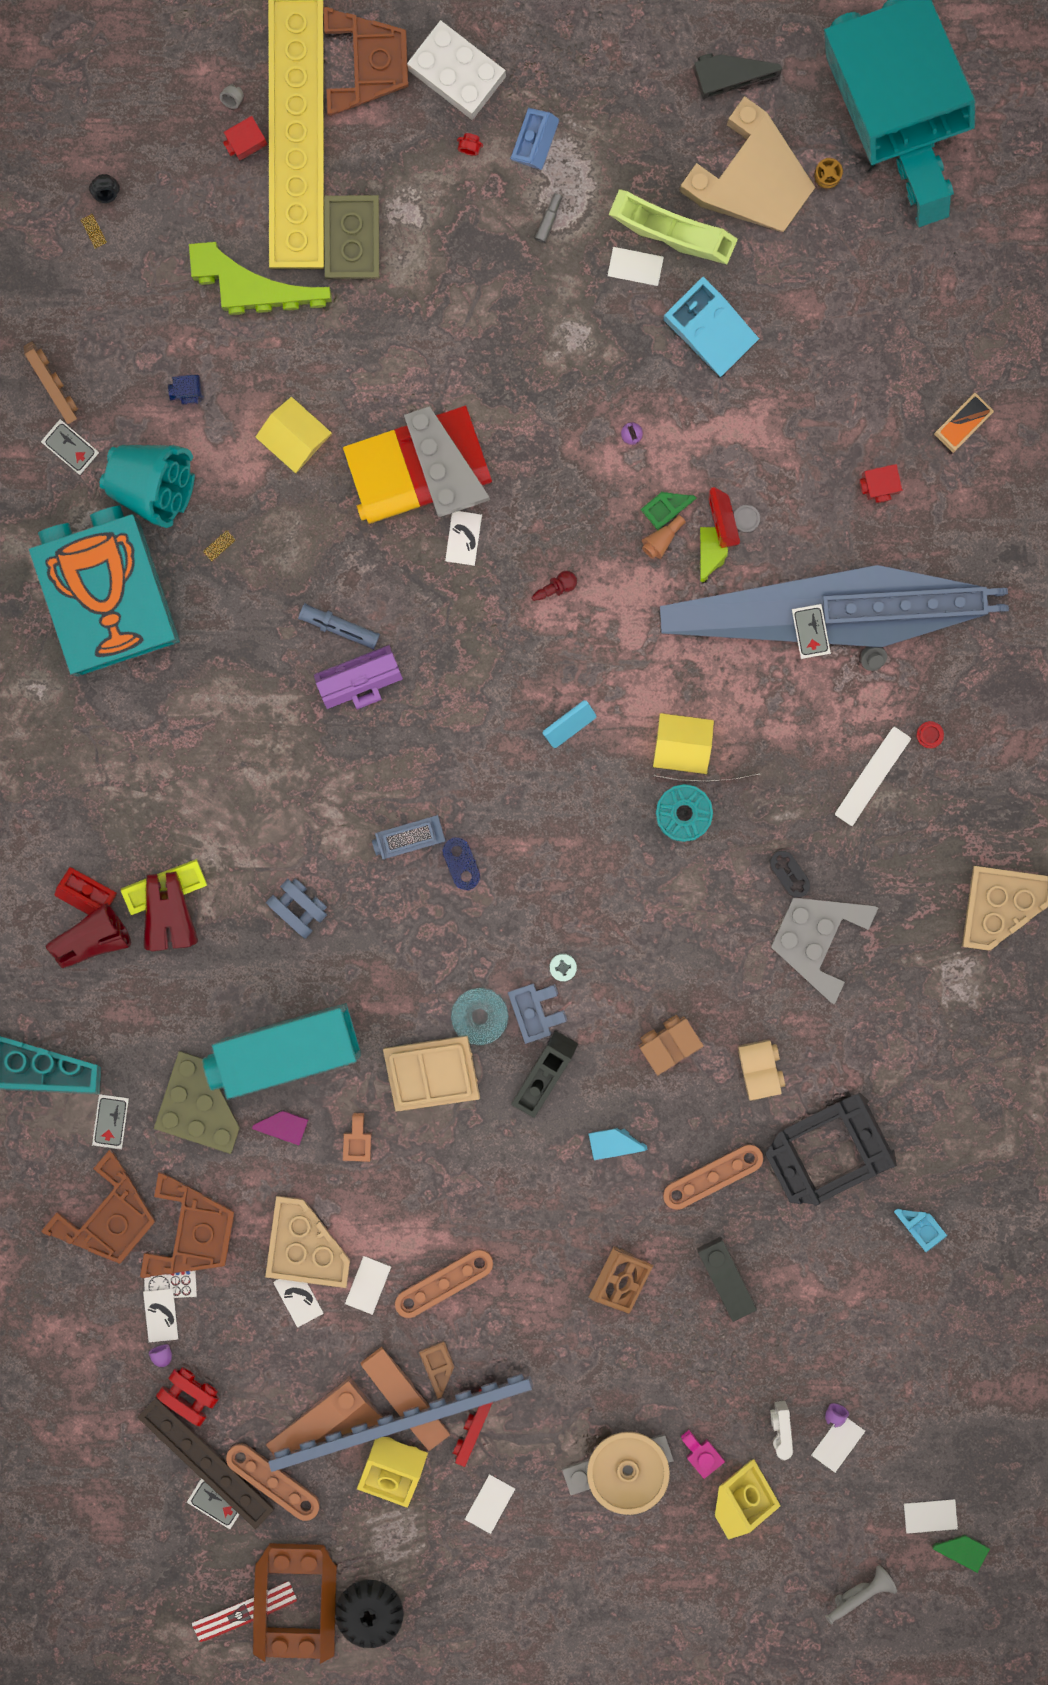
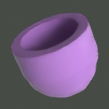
M630 422L623 426L621 438L626 444L635 445L642 439L643 431L639 424ZM630 426L633 427V430L637 437L634 440H632L631 434L628 430V427Z
M165 1344L151 1349L149 1356L154 1365L165 1367L172 1359V1352L170 1346Z
M832 1403L825 1414L827 1424H830V1422L835 1424V1428L841 1427L846 1422L849 1412L845 1407Z

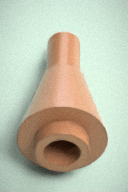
M677 515L667 526L642 539L643 551L652 559L655 557L661 559L675 533L686 523L684 518Z

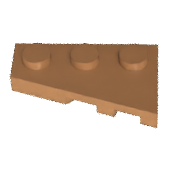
M33 341L23 346L26 358L66 423L70 424L77 419L75 411L78 410V407L71 396L65 397L61 390L64 385L57 373L52 374L47 364L50 362L43 350H38Z

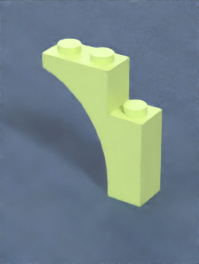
M620 189L609 213L611 217L640 236L663 241L678 252L723 264H728L738 240L722 228L677 215L653 205L628 191Z

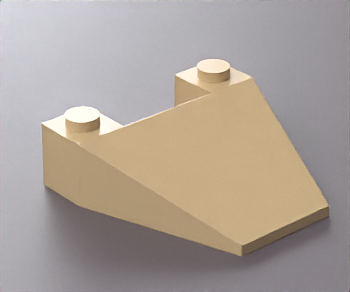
M744 96L729 117L727 126L743 136L747 141L719 179L696 163L681 184L680 192L702 208L784 232L811 195L815 186L768 113Z

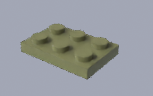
M379 195L324 196L325 279H380Z

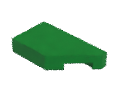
M661 492L640 510L655 529L659 530L697 498L694 495Z
M961 1535L942 1543L938 1542L932 1546L933 1550L978 1573L990 1550L988 1546L967 1535Z

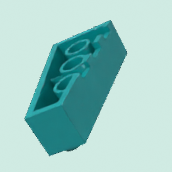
M934 143L899 155V158L896 159L901 180L907 179L908 181L906 189L909 203L911 206L915 204L917 206V217L915 219L918 228L949 217L951 195H954L950 180H945L942 174L944 166L939 155L935 156L933 152Z
M0 1036V1090L100 1094V1066Z

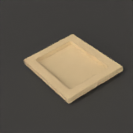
M468 1035L383 1048L389 1077L388 1081L390 1082L396 1112L480 1099L478 1080L475 1074Z

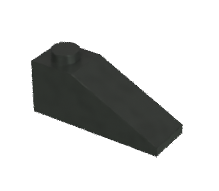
M713 53L698 57V62H694L693 66L702 99L780 76L782 72L781 64L721 54L713 56Z
M555 1030L511 1105L535 1118L570 1062L578 1043Z
M722 1237L697 1248L732 1321L734 1322L757 1311Z

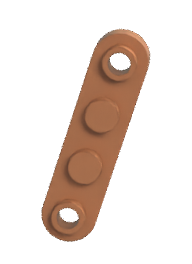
M743 1145L669 1183L663 1192L664 1201L671 1209H683L758 1170L763 1163V1154L755 1145ZM747 1153L754 1155V1160L750 1163L744 1161V1156ZM675 1190H679L682 1193L681 1198L678 1200L671 1197L672 1192Z
M476 1249L398 1294L395 1301L396 1311L405 1318L415 1317L480 1280L491 1272L493 1268L492 1256L486 1250ZM477 1258H482L485 1264L483 1267H477L474 1261ZM407 1298L412 1299L414 1306L411 1308L406 1307L404 1300Z
M238 1443L229 1449L226 1456L229 1468L300 1520L308 1521L318 1514L320 1503L317 1496L281 1469L271 1472L269 1460L250 1446ZM239 1452L244 1453L246 1459L238 1461L236 1454ZM309 1501L311 1508L303 1509L301 1503Z

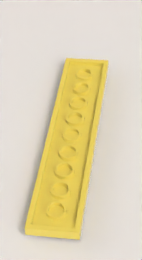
M268 0L270 269H324V0Z

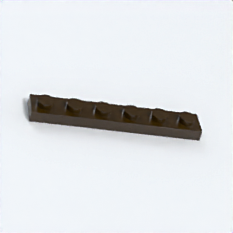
M157 1397L139 1414L137 1418L255 1530L274 1511L275 1507L244 1478L231 1470L227 1462Z

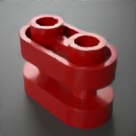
M184 1367L181 1370L175 1368L168 1377L173 1386L171 1389L162 1386L156 1397L186 1420L200 1427L207 1418L202 1409L204 1406L211 1409L214 1408L219 1401V1398L216 1396L218 1391L208 1383L202 1385L194 1380L196 1376ZM182 1390L196 1399L193 1405L179 1396Z

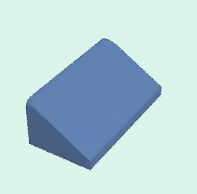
M528 108L510 159L542 170L559 119L550 112Z

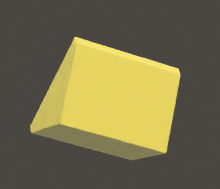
M290 397L271 413L256 435V438L293 472L297 473L332 433L294 398Z
M660 713L653 767L707 774L712 748L714 720Z

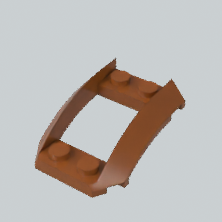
M269 1543L263 1555L255 1564L253 1654L262 1661L266 1662V1657L320 1659L321 1664L335 1656L337 1565L329 1557L330 1554L324 1545ZM269 1573L322 1574L320 1629L267 1627Z

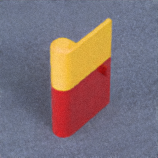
M466 405L436 415L481 485L492 483ZM407 425L343 447L361 504L356 506L362 521L367 519L368 524L433 503Z

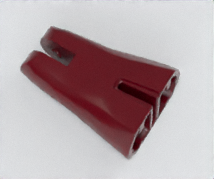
M177 872L166 873L167 890L160 891L161 884L158 874L147 875L144 949L148 951L166 950L169 947V942H172L173 949L191 947L198 943Z
M106 903L94 910L75 926L51 940L45 947L50 955L55 957L57 964L61 968H66L97 955L129 948L131 946V939L127 928L109 904Z

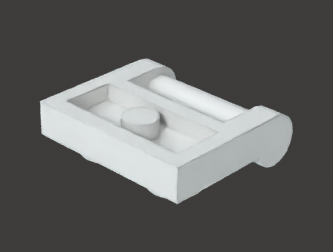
M779 1401L774 1402L775 1410H770L771 1425L773 1430L777 1431V1435L773 1439V1446L776 1449L777 1456L782 1460H787L793 1454L790 1415L786 1402Z

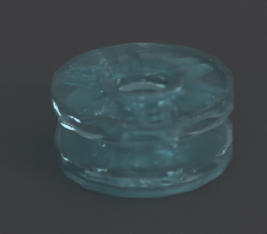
M486 988L470 989L459 996L453 1005L451 1014L452 1025L458 1036L468 1035L469 1043L475 1045L489 1044L498 1039L507 1028L509 1019L508 1008L503 998L493 990ZM476 1009L486 1011L488 1018L484 1024H477L473 1020V1012Z

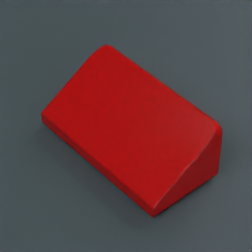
M715 487L710 488L708 500L719 545L721 548L739 545L740 539L728 494Z
M69 867L58 884L54 895L89 915L103 904L108 903L111 906L117 893Z

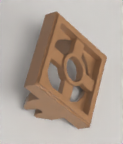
M614 1246L589 1298L595 1302L630 1314L653 1265ZM628 1262L623 1272L618 1275L613 1274L618 1265ZM635 1269V1277L633 1280L632 1273ZM627 1276V1284L622 1289H619V1282L623 1277ZM609 1282L613 1283L614 1287L611 1296L606 1293Z

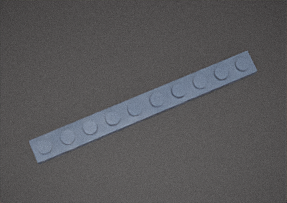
M523 1374L514 1375L507 1378L508 1383L497 1386V1382H492L481 1386L482 1391L474 1394L467 1390L456 1394V1399L445 1402L444 1398L429 1403L430 1408L419 1410V1407H413L403 1411L404 1416L394 1419L393 1415H388L377 1419L378 1424L370 1427L367 1426V1423L352 1427L351 1433L342 1435L341 1431L326 1435V1440L316 1443L315 1439L299 1444L300 1449L291 1452L289 1447L275 1451V1457L268 1461L271 1472L532 1390L533 1383L531 1377H523Z

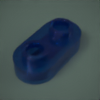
M461 838L448 840L443 847V855L452 879L458 888L471 890L479 883L480 872L469 844ZM454 846H459L462 849V854L458 857L454 856L451 852ZM464 871H468L472 875V879L468 882L463 881L461 878Z

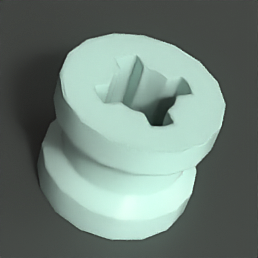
M559 954L551 960L550 972L556 980L568 981L574 977L577 965L570 955Z

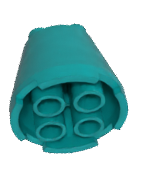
M121 445L117 448L111 447L107 455L108 464L105 473L100 478V488L105 490L108 497L150 523L164 528L173 526V519L178 512L184 513L192 494L195 474L190 473V461H192L193 455L189 449L177 445Z

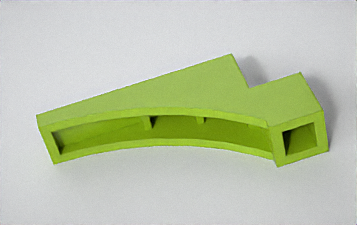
M216 242L189 244L191 276L193 280L199 281L201 285L214 284L215 279H219L221 307L224 311H228L229 315L244 314L245 309H256L258 313L270 312L272 307L283 306V310L299 309V305L310 304V308L326 307L327 302H332L330 287H302L272 281L238 265L219 250Z

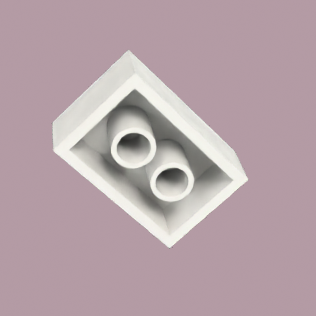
M441 20L407 63L409 72L471 120L476 117L506 78V71Z

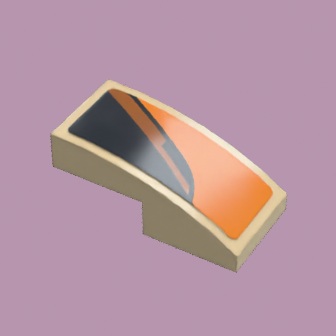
M974 393L934 435L954 453L994 410Z

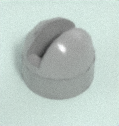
M231 84L223 89L219 98L226 107L236 109L241 104L244 94L240 87L236 88L235 85Z

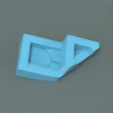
M614 1128L589 1133L594 1160L648 1150L647 1145L638 1142L625 1129L619 1130Z
M901 1209L894 1211L926 1253L947 1237L931 1214Z

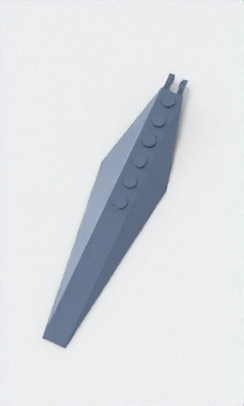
M875 565L660 606L661 634L798 642L792 609L821 604L829 644L885 647L975 619L988 613L1009 611V606L1005 604L988 606L987 596H1004L1008 594V589H987V587Z

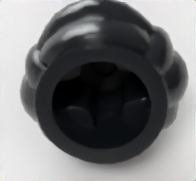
M108 174L96 176L89 185L90 194L100 203L112 202L120 191L119 183Z

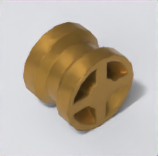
M826 158L820 161L814 172L815 182L824 189L834 188L843 175L842 165L833 158Z

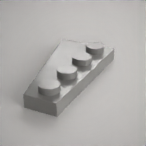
M430 406L405 414L404 417L438 517L489 501V495Z

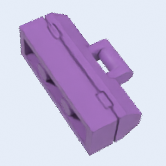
M390 645L314 674L316 685L327 709L349 700H353L356 709L382 700L378 689L403 679ZM369 689H372L373 691L361 697H357V694L367 691Z

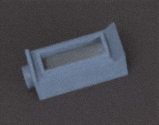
M439 815L375 833L376 839L372 840L376 856L381 855L383 860L442 843L446 839L442 831Z

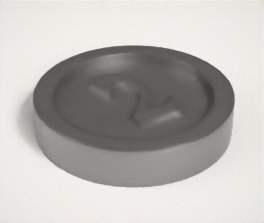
M743 505L734 512L736 526L739 531L747 533L758 527L760 514L755 507Z

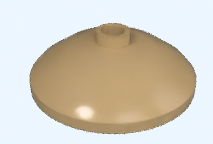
M620 1432L607 1437L594 1449L587 1468L588 1483L596 1500L608 1510L624 1515L638 1514L652 1508L663 1497L669 1483V1465L666 1455L654 1440L636 1432ZM624 1466H632L633 1471L630 1474H625L623 1472Z

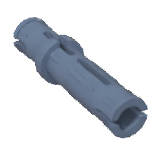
M304 603L298 617L299 620L320 627V631L326 632L328 630L367 646L374 650L380 633L334 616L333 612L329 610L324 612Z

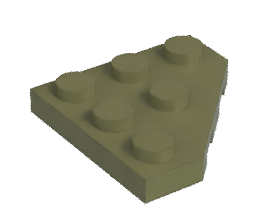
M179 1051L154 1129L232 1154L240 1126L221 1088L216 1090L210 1089L203 1067V1058Z

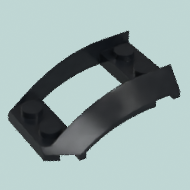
M860 1092L780 1131L765 1155L790 1203H806L817 1206L840 1192L897 1166L895 1151L891 1150L867 1104L869 1100ZM841 1117L864 1163L815 1188L792 1141Z

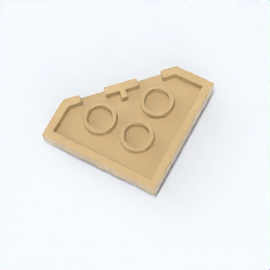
M973 866L962 947L992 950L1001 941L1029 922L1030 919L1048 907V876Z
M277 1195L265 1277L346 1288L350 1266L349 1257L304 1199Z

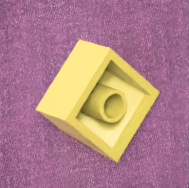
M390 1437L375 1439L357 1490L408 1508L428 1453L421 1451L417 1447L397 1442Z

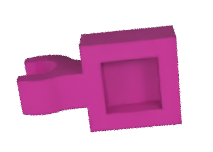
M690 1430L681 1435L682 1441L692 1451L686 1457L703 1479L725 1463V1460L708 1439L700 1444Z

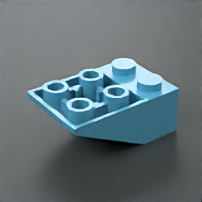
M704 277L663 318L720 378L759 340L757 335L727 300Z

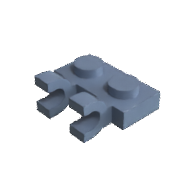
M533 983L508 992L525 1044L552 1035L549 1027L567 1021L564 1010L545 1016L540 1002L559 995L555 984L536 990Z

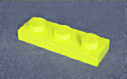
M197 859L158 874L161 884L160 891L167 890L166 873L177 872L184 895L207 886ZM146 879L121 888V893L131 915L146 909Z

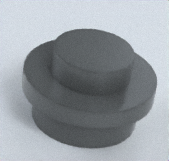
M866 646L861 652V664L869 671L880 669L887 661L885 649L883 647Z

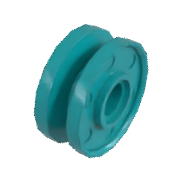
M683 784L674 786L664 792L658 801L655 814L657 824L666 836L672 840L687 842L696 840L707 831L712 822L713 809L711 801L705 792L696 786ZM680 806H688L691 809L692 817L688 821H681L677 817L676 812Z

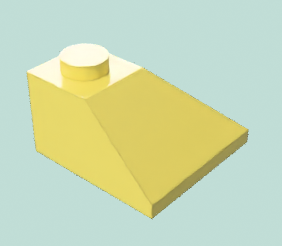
M754 1459L746 1463L719 1486L715 1517L728 1539L750 1533L780 1507L778 1500Z

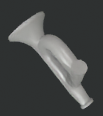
M878 1565L876 1566L875 1577L871 1583H860L843 1595H837L835 1597L837 1608L829 1615H825V1617L832 1625L834 1621L842 1618L875 1594L880 1592L896 1594L897 1588L889 1574L883 1567Z

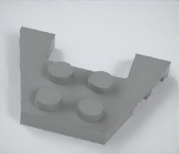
M792 898L771 944V948L829 1002L835 1004L845 982L820 971L821 964L841 920L845 919L869 930L878 907Z

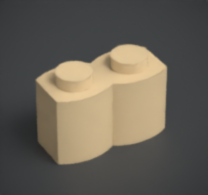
M767 1039L737 1046L748 1099L751 1101L782 1094L781 1087H785L783 1072H777L775 1061L780 1060L777 1045H771V1041Z

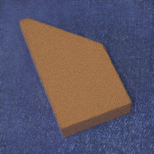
M445 1341L419 1351L437 1399L442 1397L454 1369V1364Z

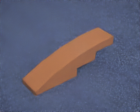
M380 1347L360 1363L400 1417L404 1416L403 1411L413 1407H419V1410L430 1408L429 1404L415 1389L410 1379L383 1347ZM439 1419L410 1428L428 1451L450 1436L449 1430Z

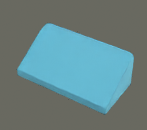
M583 700L546 728L542 734L553 748H557L592 722L597 716L589 703Z

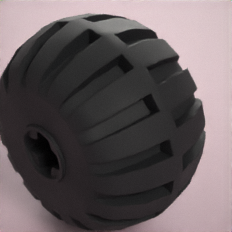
M361 1580L350 1585L341 1594L336 1606L335 1615L340 1632L349 1642L363 1648H376L387 1644L397 1635L403 1622L404 1612L400 1597L389 1585L378 1580ZM365 1611L375 1614L373 1621L363 1618Z

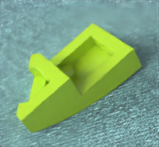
M700 527V582H705L713 571L724 564L725 558L728 556V547L721 548L719 545L715 527Z

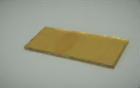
M93 214L81 219L95 249L107 243Z
M226 530L203 553L213 561L236 539Z

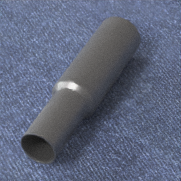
M554 193L548 210L544 213L534 238L542 243L547 241L563 198L559 194Z

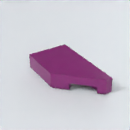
M283 1110L254 1124L252 1129L300 1145L309 1119Z

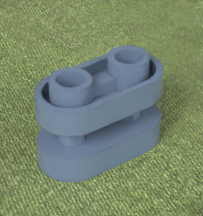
M287 878L280 886L286 893L280 899L272 895L266 901V904L306 939L313 931L308 924L313 918L321 923L327 916V913L324 911L327 906L316 896L313 899L308 897L304 893L307 888L295 878L291 881ZM293 900L306 910L300 917L287 907Z

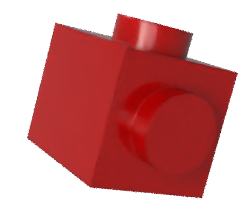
M252 116L224 131L227 140L223 144L230 156L236 154L239 161L268 145Z
M897 464L864 471L862 473L863 478L859 479L862 495L867 494L868 500L875 499L876 503L892 500L891 495L903 491Z

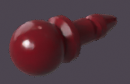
M571 571L560 572L556 578L550 579V584L543 587V589L537 590L531 599L533 601L543 600L546 596L549 597L553 594L560 596L563 592L574 590L577 586L576 575Z

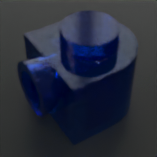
M200 375L172 377L173 384H168L170 401L176 400L181 401V405L197 404V399L202 398Z

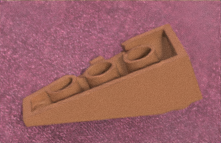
M348 1377L270 1440L266 1446L273 1455L275 1451L288 1447L291 1452L300 1449L299 1444L315 1439L316 1443L325 1441V1436L334 1432L341 1431V1434L344 1435L351 1433L352 1427L367 1423L368 1427L378 1424L377 1419L383 1416L355 1381Z

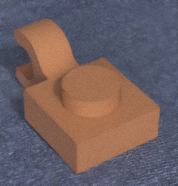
M353 1113L352 1132H344L343 1161L370 1162L371 1133H363L364 1113Z

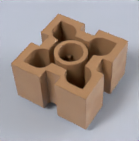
M675 1015L663 1023L666 1028L656 1033L653 1029L640 1038L642 1042L638 1046L657 1076L703 1047V1044L685 1016L679 1018Z

